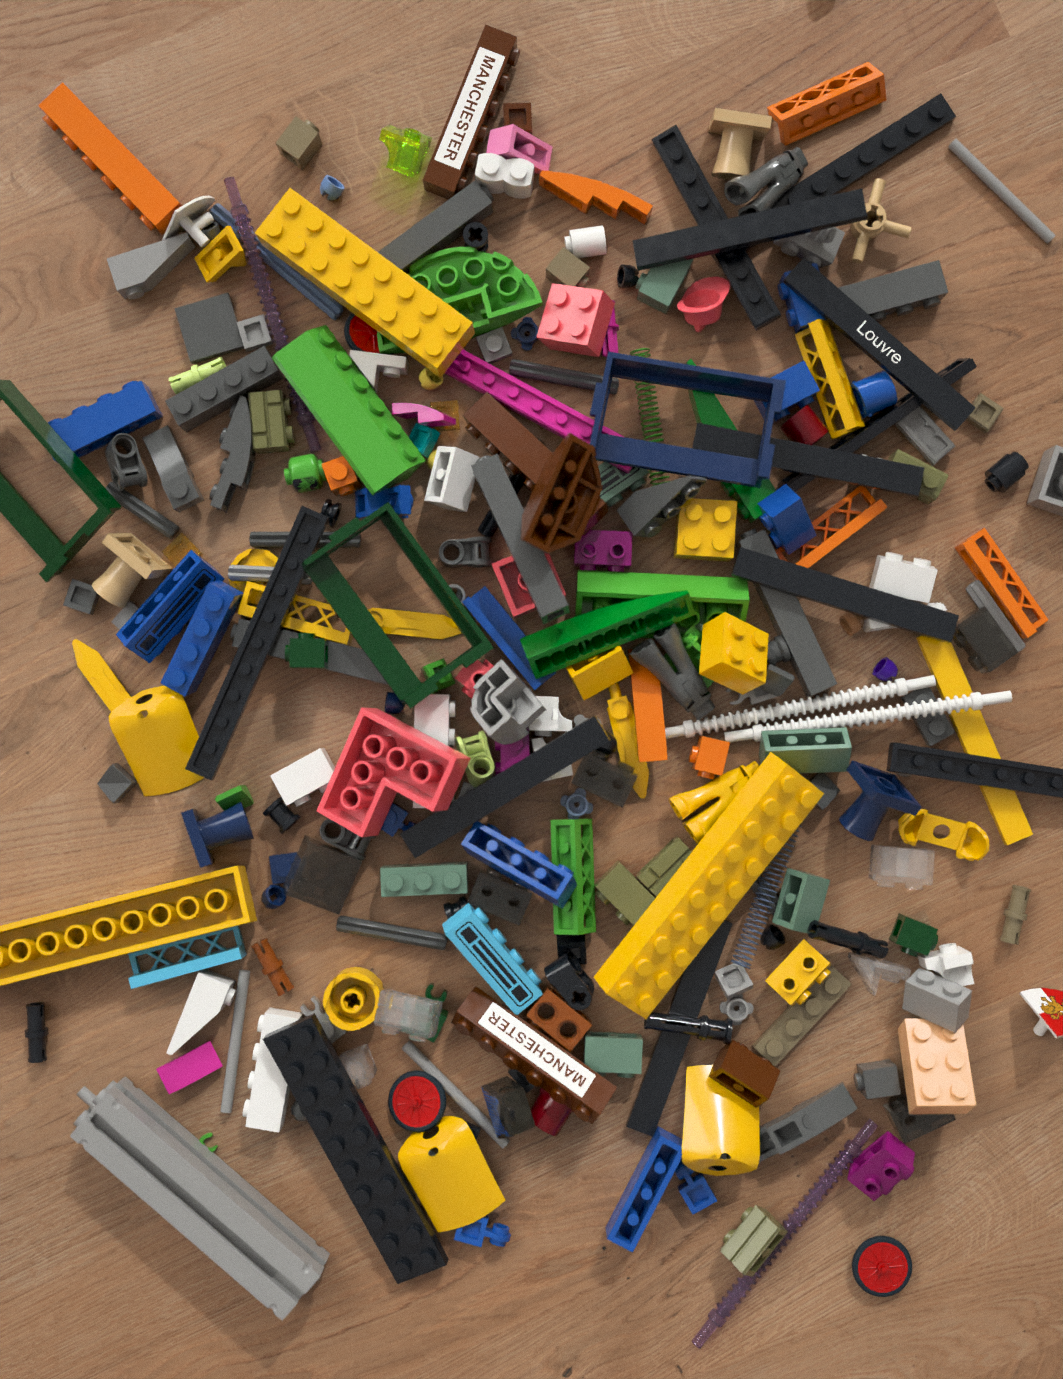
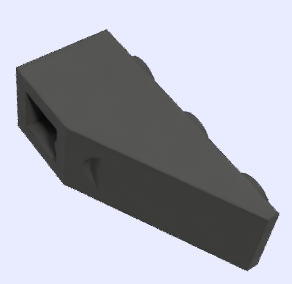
M689 475L635 491L617 509V512L634 536L653 537L661 531V526L668 519L673 518L680 512V507L687 500L694 498L700 492V487L707 480L704 477Z

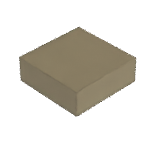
M979 393L972 402V405L976 408L966 421L987 433L1004 408L982 393Z

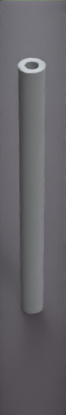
M955 139L948 146L1041 239L1048 244L1056 236L963 144Z
M239 970L220 1110L222 1113H231L233 1107L251 972L249 970Z
M410 1040L402 1047V1050L424 1072L432 1075L442 1084L444 1091L502 1149L509 1143L510 1139L505 1134L500 1136L495 1134L497 1132L494 1130L496 1128L493 1127L495 1125Z

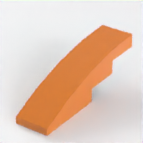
M542 170L539 174V186L584 214H587L593 205L615 220L621 210L644 225L651 216L653 205L609 184L569 173Z
M629 649V665L633 671V674L630 675L638 762L668 760L660 680L635 661L629 654L633 649Z

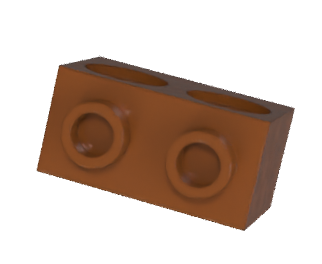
M547 984L542 990L543 995L526 1009V1016L529 1018L527 1022L539 1032L542 1029L551 1036L549 1039L571 1052L592 1026L591 1019L580 1010L571 1008L563 996ZM544 1004L551 1005L554 1008L553 1014L549 1017L541 1016L538 1012L540 1006ZM564 1023L574 1024L576 1026L574 1033L565 1035L560 1031Z

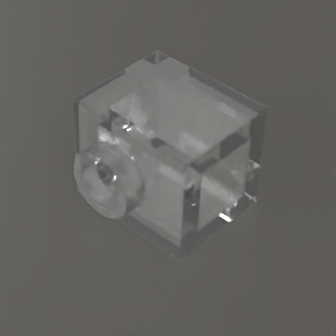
M368 1044L344 1052L339 1056L356 1089L372 1083L371 1079L374 1078L377 1067Z

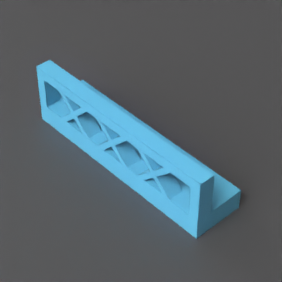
M236 926L130 953L128 955L134 975L129 977L128 980L131 989L242 959L247 953L240 927ZM233 930L237 946L226 948L217 943L223 932ZM216 935L214 940L208 938V936ZM202 939L211 944L206 954L200 956L190 950L195 940ZM189 942L187 947L181 945L183 943ZM174 946L184 952L178 962L172 963L163 958L168 947ZM214 946L220 949L219 951L212 952ZM162 949L159 955L154 952ZM148 954L157 959L150 970L141 972L137 956ZM187 954L193 957L184 960ZM160 962L165 964L164 966L157 967Z

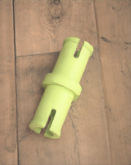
M219 357L201 366L195 364L191 366V370L174 377H169V382L174 393L178 394L227 366L222 357Z

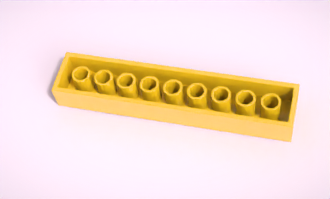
M770 752L595 974L594 979L608 996L647 1019L824 793L791 766Z
M237 865L0 926V987L256 922L257 917L245 866Z

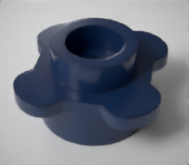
M525 317L518 324L517 328L511 330V337L518 340L524 351H530L532 345L539 340L537 338L539 328L532 318ZM525 332H529L530 335L525 336Z

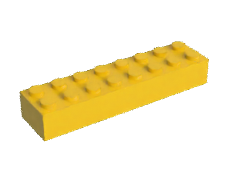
M291 188L288 189L255 232L262 246L440 378L475 334L473 323Z

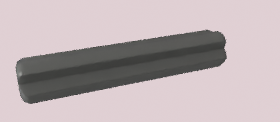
M113 482L107 485L106 489L125 509L166 537L173 539L176 536L179 526L125 489L117 491Z

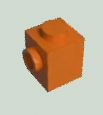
M344 456L321 464L330 489L335 496H347L354 493L356 488L362 487L358 475Z
M699 736L697 746H692L689 755V762L693 763L692 769L698 770L697 776L714 780L715 774L723 775L730 742Z

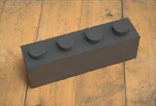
M939 260L839 287L844 294L877 322L885 320L886 316L896 313L897 316L909 314L914 311L913 308L924 306V309L935 307L941 304V300L948 293Z
M263 346L167 399L165 402L178 426L185 432H189L230 409L234 402H238L240 395L248 399V393L261 392L284 378L273 361L271 354Z

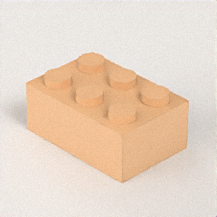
M904 1019L898 1027V1036L909 1114L969 1113L976 1106L964 1026L962 1025L954 1033L926 1019Z

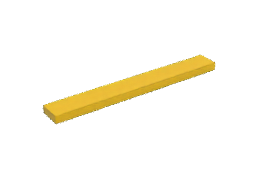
M922 635L916 637L931 675L935 677L936 686L942 700L944 701L946 697L953 699L955 695L961 698L963 694L969 697L970 693L973 692L952 643H944ZM969 708L967 712L964 709H960V712L957 713L955 710H952L949 717L965 754L1001 759L981 711ZM979 785L1004 845H1010L1033 835L1015 791Z

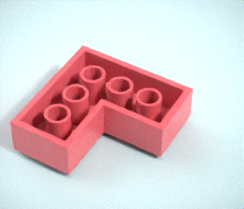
M361 707L317 808V812L360 837L378 836L397 792L433 812L448 810L471 758L378 708Z

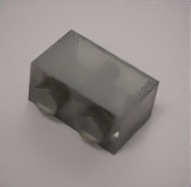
M985 606L976 608L957 622L952 640L959 648H964L969 655L968 662L976 671L981 673L991 672L1018 653Z

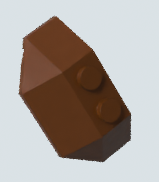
M569 433L546 461L522 514V541L546 554L580 541L603 489L594 446Z

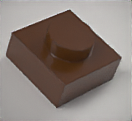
M531 102L503 103L504 126L514 124L532 135Z

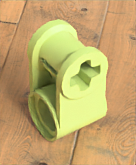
M483 730L478 731V735L463 739L460 736L456 737L457 751L471 758L465 770L469 783L473 787H477L492 778L495 766L485 732ZM477 768H483L488 773L480 775L477 774L474 770Z

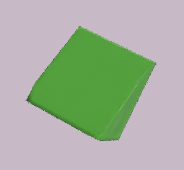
M239 785L215 798L224 811L239 802H242L244 808L254 803L246 785Z

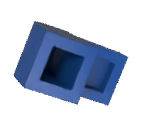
M398 485L385 489L375 495H372L367 488L355 491L356 517L364 519L389 502L400 519L409 518L408 515L411 514L413 507L411 487L408 485Z

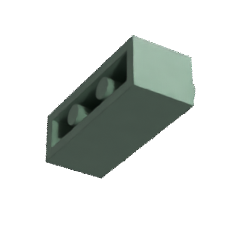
M847 727L761 731L759 759L761 764L771 752L798 773L848 772L846 769L849 766L852 746Z
M468 861L383 865L380 868L381 897L465 894L469 890Z

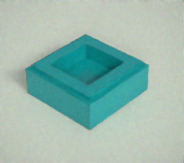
M415 423L409 438L421 455L428 458L441 433L433 428Z

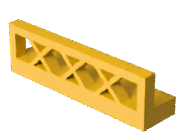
M817 319L808 323L809 328L796 333L795 337L803 360L820 389L816 396L831 439H837L865 427L829 323L827 320ZM811 334L817 347L816 352L808 349L805 337ZM819 358L823 364L826 378L817 375L815 368ZM829 384L836 401L835 405L828 402L825 397ZM839 411L845 428L837 431L834 419Z
M247 581L237 614L252 619L256 607L248 605L252 589L264 592L266 586ZM298 595L295 596L292 604L296 610L287 614L282 628L299 633H314L317 638L351 646L353 636L346 628L345 632L335 630L328 619L337 615L329 604ZM296 601L304 603L305 605L298 607ZM310 606L318 607L323 618L310 623L305 620L301 611ZM323 609L332 611V613L326 615ZM298 614L301 620L292 618V616ZM325 621L328 627H324L319 624Z

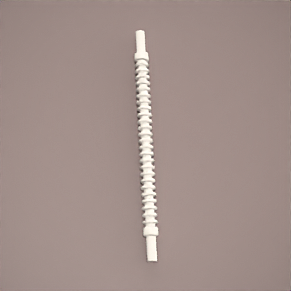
M934 675L910 680L899 678L895 679L894 683L887 681L886 685L880 682L879 686L871 684L870 688L864 685L861 690L859 687H856L855 691L847 689L846 693L843 690H840L839 694L831 692L830 696L824 693L823 697L816 695L815 699L808 696L806 701L803 698H800L799 702L793 699L790 704L787 701H784L783 705L776 703L775 707L768 704V708L760 706V709L756 710L753 707L750 712L744 709V713H740L737 710L734 715L729 712L728 716L720 714L719 718L713 715L712 719L705 717L703 721H700V719H696V722L686 720L683 721L682 725L665 728L666 739L679 736L691 738L695 737V733L703 735V732L707 731L710 734L711 730L718 732L719 728L726 731L729 726L731 729H734L735 725L741 728L744 723L747 726H750L751 722L758 724L760 720L766 723V719L774 721V718L778 717L781 720L782 716L790 718L791 714L797 717L800 712L806 715V711L814 713L815 709L819 712L822 711V708L830 710L831 706L837 709L838 705L846 707V703L853 706L855 701L861 704L862 700L870 702V699L873 698L874 701H877L878 697L886 699L887 695L891 698L894 697V694L904 696L908 694V691L936 686V680Z
M1011 691L983 695L980 692L970 693L969 697L963 694L961 698H958L955 695L953 699L946 697L944 701L941 698H937L936 702L929 699L928 703L921 700L920 704L913 701L912 705L904 703L903 707L900 704H896L895 708H892L891 705H888L887 709L880 706L879 710L872 707L871 711H867L865 708L861 713L859 710H855L854 714L847 711L846 715L840 712L839 716H835L832 713L831 717H827L824 714L823 718L815 716L811 720L810 717H807L805 721L799 718L798 722H794L791 719L790 723H786L783 720L782 724L774 722L772 726L769 723H766V726L755 724L749 729L724 732L725 741L730 743L752 739L755 742H760L761 731L844 728L846 725L853 728L854 724L861 727L862 723L869 726L870 722L877 725L878 721H881L884 724L886 720L894 722L895 718H898L899 721H902L903 717L910 720L911 716L918 719L919 715L926 718L927 714L935 716V713L939 712L940 715H943L944 711L951 714L952 710H955L957 713L960 712V709H964L966 712L969 708L981 710L983 706L1012 702Z

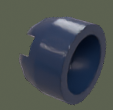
M387 692L385 713L396 715L402 712L405 705L403 706L394 692Z
M275 884L267 887L261 895V902H263L267 909L271 910L279 908L286 901L284 889ZM273 894L277 897L274 901L270 899Z

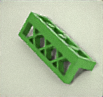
M592 819L550 820L552 863L556 866L561 864L569 868L574 873L573 876L577 883L563 909L553 904L554 934L582 935L596 932ZM581 825L583 829V837H581ZM584 914H585L586 927H584Z

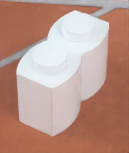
M493 153L480 154L477 160L475 180L481 188L486 186L491 194L504 192L513 198L531 197L534 182V164L521 158L506 160L502 156Z

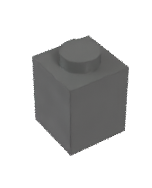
M890 1059L856 1064L858 1073L854 1074L855 1087L866 1099L901 1095L897 1066Z

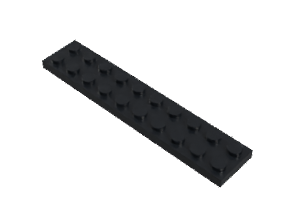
M315 1013L266 1034L263 1038L266 1047L397 1284L446 1266L449 1260Z

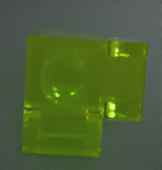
M392 125L382 128L379 140L386 145L389 152L386 168L412 178L419 174L424 157L430 148L432 137L411 128L402 130Z

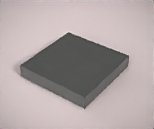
M229 293L174 308L189 360L192 364L244 349L237 326L238 320Z

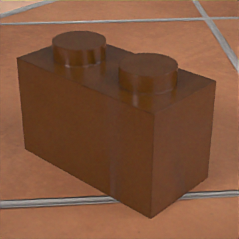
M731 1040L729 1045H725L720 1049L708 1077L757 1108L770 1099L780 1070L774 1067L769 1060L761 1058L748 1050L746 1045Z

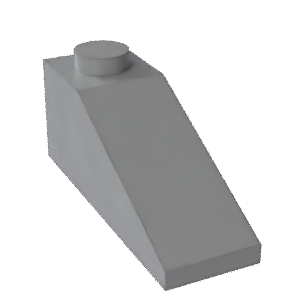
M186 232L107 258L117 291L124 299H137L142 297L145 292L151 291L195 248L192 238Z

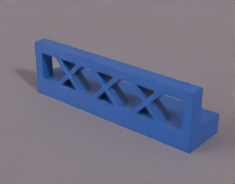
M485 586L471 598L468 596L462 601L534 690L538 689L556 674V672L535 679L520 638L526 635Z

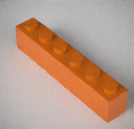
M62 82L38 105L45 114L42 119L54 132L59 129L64 134L61 139L72 151L75 152L79 149L84 154L81 157L82 161L93 172L98 169L103 174L100 179L112 192L117 188L122 193L120 200L131 211L136 208L142 214L139 219L150 231L156 228L163 235L167 230L174 211L182 205Z

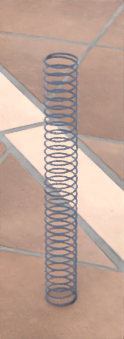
M783 847L781 848V849H784V850H786V851L792 852L791 850L785 849V848H783ZM778 852V854L787 856V857H789V858L791 857V856H789V855H786V854H783V853H781V852ZM777 856L774 857L775 859H779L789 863V861L781 859ZM772 860V862H770V863L777 864V865H780V866H783V867L787 868V866H784V865H782V864H779V863H777V862H775V861H773V860ZM768 864L770 867H766V868L778 870V871H781V872L785 873V871L779 870V869H777V868L771 866L770 864ZM765 868V870H767L768 872H762L763 875H765L766 877H761V880H763L764 882H759V885H761L762 887H758V888H757V890H759V891L762 892V893L756 892L755 894H756L758 897H760V898H756V897H755V898H753V899H754V900H755V899H759V900H763V901L770 902V903H773V904H774V902L769 901V900H767V899H765V898L759 896L758 894L766 895V896H769V897H772V898H775V899H776V897L771 896V895H769V894H767V893L761 891L760 889H764V890H768V891H771V892H774V893H778V892H776V891H773V890H771V889H769V888L763 886L762 884L771 885V886H774V887H777V888H780V887H778V886H776V885H773V884H771V883L765 881V880L762 879V878H765V879H769V880H773V881L782 883V882H780V881H778V880H775V879H773V878L767 876V875L764 874V873L772 874V875H775V876H778V877H781V878H784V877H783V876H780V875H777V874H775V873H773V872H771V871H769L768 869ZM757 900L755 901L758 903H751L752 905L757 904L772 909V907H769ZM753 905V906L756 907V908H749L750 910H751V909H754V910H758V911H762V912L771 914L770 912H767V911H765V910H763V909H761V908H759V907H757V906H755V905ZM751 910V911L754 912L755 914H753V913H748V916H750V917L753 918V919L746 918V921H748V922L751 923V924H747V923L744 924V926H746V927L749 928V929H742V931L747 930V931H751V932H754V933H758V934L763 935V933L758 932V931H756V930H754V929L748 927L747 925L754 926V927H757V928H760V929H763V930H764L765 928H763V927H761V926H758V925H756V924L750 922L749 920H753V921L760 922V923H763V924H767V923H765V922H763V921H761V920H758V919L754 918V917L751 916V915L759 916V917H762V918H765V919H769V918H767V917H765V916H763V915H761V914H758L757 912ZM744 931L745 933H747V934H749V935L740 934V936L743 937V938H745V939H747V940L738 939L739 942L743 943L744 945L736 944L737 947H739V948L742 949V950H737V949H735V952L738 953V954H740V955H742V956L733 955L734 958H736V959H738V960H740V961L731 960V962H732V963H735V964H737V965H740V966H742V967L751 969L750 967H748V966H752L751 964H749V963H747V962H745V961H743V960H741V959H739V958H737V957H741V958L748 959V960H751V961H754V960L751 959V958H749V957H747V956H745V955H743V954H741V953H739V952H737V951L744 952V953H747V954H750V955H754V956H755L754 953L749 952V951H747V950L741 948L740 946H743V947H746V948H750V949H753V950H757L756 948H754V947H752V946H750V945H748V944H746V943H744V942H742V941H746V942H749V943H752V944L759 945L758 943H756V942H754V941H752V940H750V939H748V938H746V937H744V936L752 937V938H755V939H758V940H761V939L758 938V937H756V936H754V935H752V934H750V933H748V932H746V931Z

